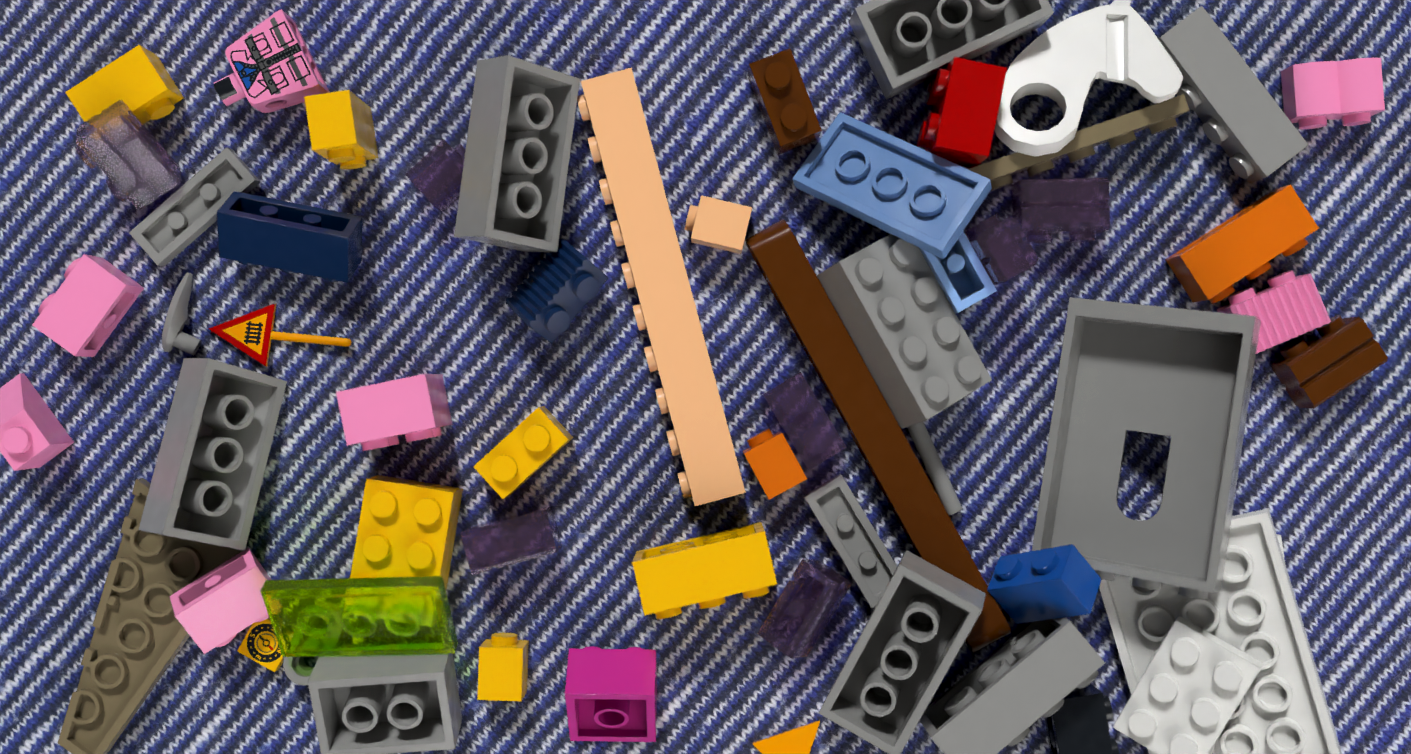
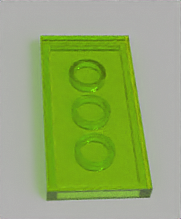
M442 576L265 580L261 589V594L283 657L455 654L458 640Z

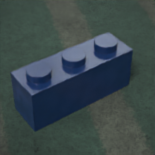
M234 191L217 211L219 257L235 260L244 265L255 264L280 269L285 273H301L321 277L330 282L341 281L348 283L362 261L363 216Z

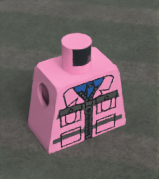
M282 9L272 14L226 48L225 55L234 73L214 82L215 90L226 106L247 97L251 106L262 113H270L305 102L304 96L330 93L295 21Z

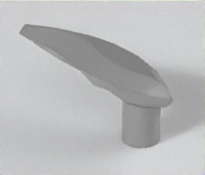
M186 272L178 285L170 303L162 332V347L164 352H170L173 347H176L194 356L200 347L201 340L182 332L188 319V303L192 289L193 274Z

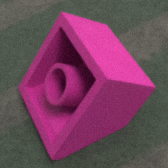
M594 646L583 649L569 648L565 701L570 741L656 742V650L640 647H630L627 649H601Z

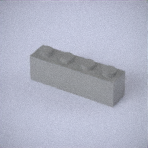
M1200 6L1158 38L1183 76L1177 96L1185 95L1189 110H1194L1204 123L1203 130L1206 136L1213 143L1221 145L1230 157L1229 164L1232 170L1239 177L1247 179L1249 183L1266 178L1308 146V143L1203 6Z

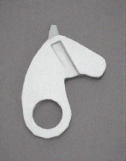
M1114 0L1110 5L1098 6L1067 18L1037 37L1010 64L1005 77L995 132L996 136L1012 151L1036 157L1056 153L1075 138L1087 95L1095 79L1099 78L1134 87L1144 98L1153 103L1169 100L1179 92L1183 80L1180 69L1150 26L1130 6L1132 0ZM1038 94L1056 101L1062 109L1064 118L1058 125L1049 130L1034 131L1017 124L1011 115L1010 108L1018 99L1027 95Z

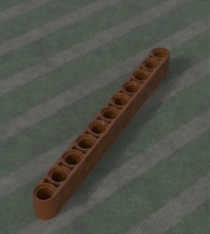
M782 219L745 239L752 257L917 556L986 593L983 609L965 639V643L971 652L975 653L1010 634L1011 629L995 599L987 591L988 586L786 221Z

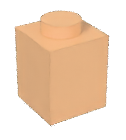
M701 195L698 206L690 204L685 230L692 232L691 243L741 254L752 207Z

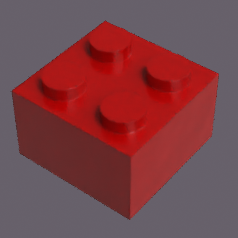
M953 57L945 69H939L936 79L932 78L929 85L926 104L932 105V111L927 121L922 122L917 147H922L924 150L966 169L978 166L987 159L992 144L1007 68Z

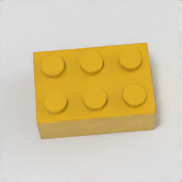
M383 475L366 478L345 610L433 624L442 616L463 488Z
M761 522L636 551L632 561L644 616L655 613L656 619L677 616L682 613L681 607L699 603L700 609L720 606L726 603V596L742 593L744 599L763 596L770 592L768 586L777 585L766 533Z

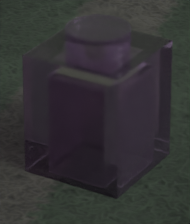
M445 139L439 142L405 174L433 206L442 212L459 198L466 150L461 143L453 148Z

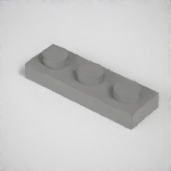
M226 147L133 228L129 234L156 265L164 267L217 221V211L234 191L248 194L261 181L234 150Z
M838 474L805 494L804 498L863 596L873 609L877 605L897 565L843 476Z

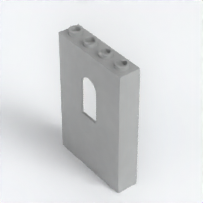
M1069 298L1032 551L1073 544L1102 580L1114 581L1115 574L1133 577L1132 585L1153 590H1160L1161 583L1179 586L1178 594L1198 599H1207L1208 592L1216 593L1221 591L1261 321L1256 316ZM1127 430L1171 436L1161 506L1153 517L1143 521L1127 517L1120 510L1117 502Z

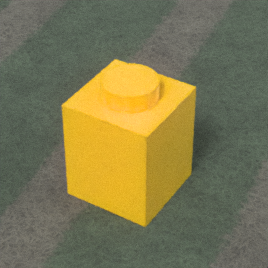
M494 633L491 635V639H485L479 647L477 700L522 701L527 692L529 640H518V635L515 633Z

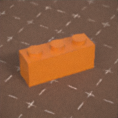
M1290 184L1272 190L1165 260L1192 302L1209 300L1211 304H1214L1235 292L1233 284L1243 277H1246L1249 281L1268 271L1272 267L1269 261L1281 253L1284 257H1287L1304 248L1308 244L1305 237L1318 230L1319 227Z

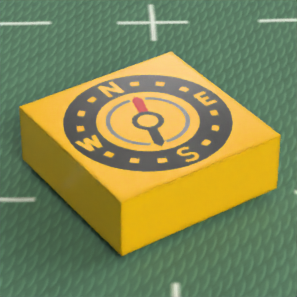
M270 616L264 621L255 622L251 625L237 652L276 672L283 663L284 656L296 629Z

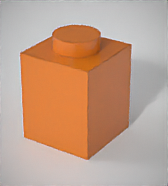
M766 429L747 440L750 448L742 452L769 500L807 480L805 473L781 431L773 435L770 429Z

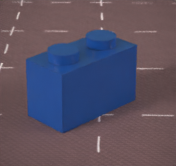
M1070 544L999 557L987 591L1012 620L1018 624L1091 614L1102 579L1076 547Z

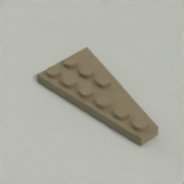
M144 478L136 479L132 491L134 499L129 516L124 518L120 533H123L116 559L111 561L93 622L95 630L89 648L85 649L81 665L84 667L77 691L72 693L59 736L58 744L72 754H108L190 637L175 617L169 596L244 551L138 530L151 484Z

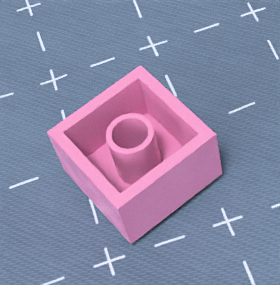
M422 374L336 392L346 445L361 443L362 451L399 444L398 436L404 434L406 442L441 436L440 427L453 425L442 374Z

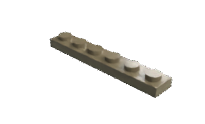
M1182 94L1164 102L1156 103L1076 131L1075 138L1056 153L1034 157L1016 152L968 170L990 179L991 191L1014 183L1012 175L1027 171L1029 177H1033L1054 169L1052 161L1068 156L1069 162L1074 163L1095 155L1093 147L1109 142L1110 148L1114 149L1137 140L1134 133L1149 128L1151 135L1177 126L1176 118L1190 110L1185 95Z

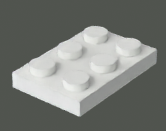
M1177 616L1118 716L1113 728L1156 754H1208L1259 673L1262 662L1186 619Z

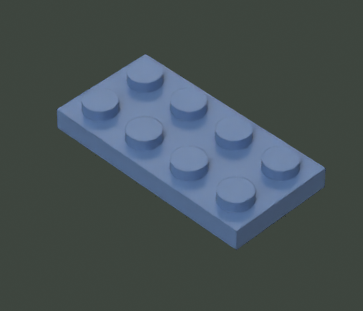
M839 112L792 179L797 189L941 259H945L992 189L990 179Z

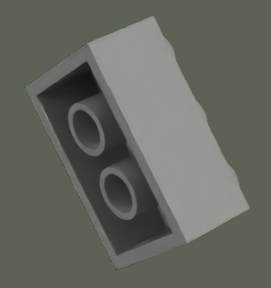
M452 644L320 653L309 677L308 687L321 754H393L456 748L462 722V712Z

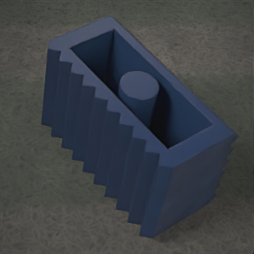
M560 238L557 252H546V258L540 259L539 265H534V271L529 272L528 278H523V284L517 285V291L512 292V297L506 298V304L530 328L552 344L561 333L568 329L571 321L598 294L600 288L609 278L566 240Z

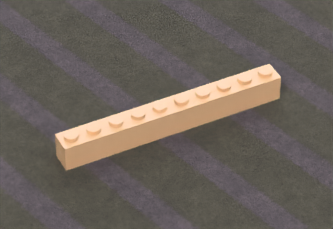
M632 67L583 80L581 85L584 94L578 96L577 103L583 122L588 120L592 122L595 136L587 139L594 164L598 162L603 163L606 178L599 180L605 205L614 204L618 220L611 221L610 225L616 247L625 245L629 262L622 263L621 266L627 288L636 287L640 304L633 305L639 331L647 329L651 346L644 347L650 373L659 372L663 386L662 388L655 389L661 414L670 413L674 427L673 430L666 431L672 455L677 456L681 454L685 468L684 472L677 473L683 497L688 498L692 496L694 506L746 493Z

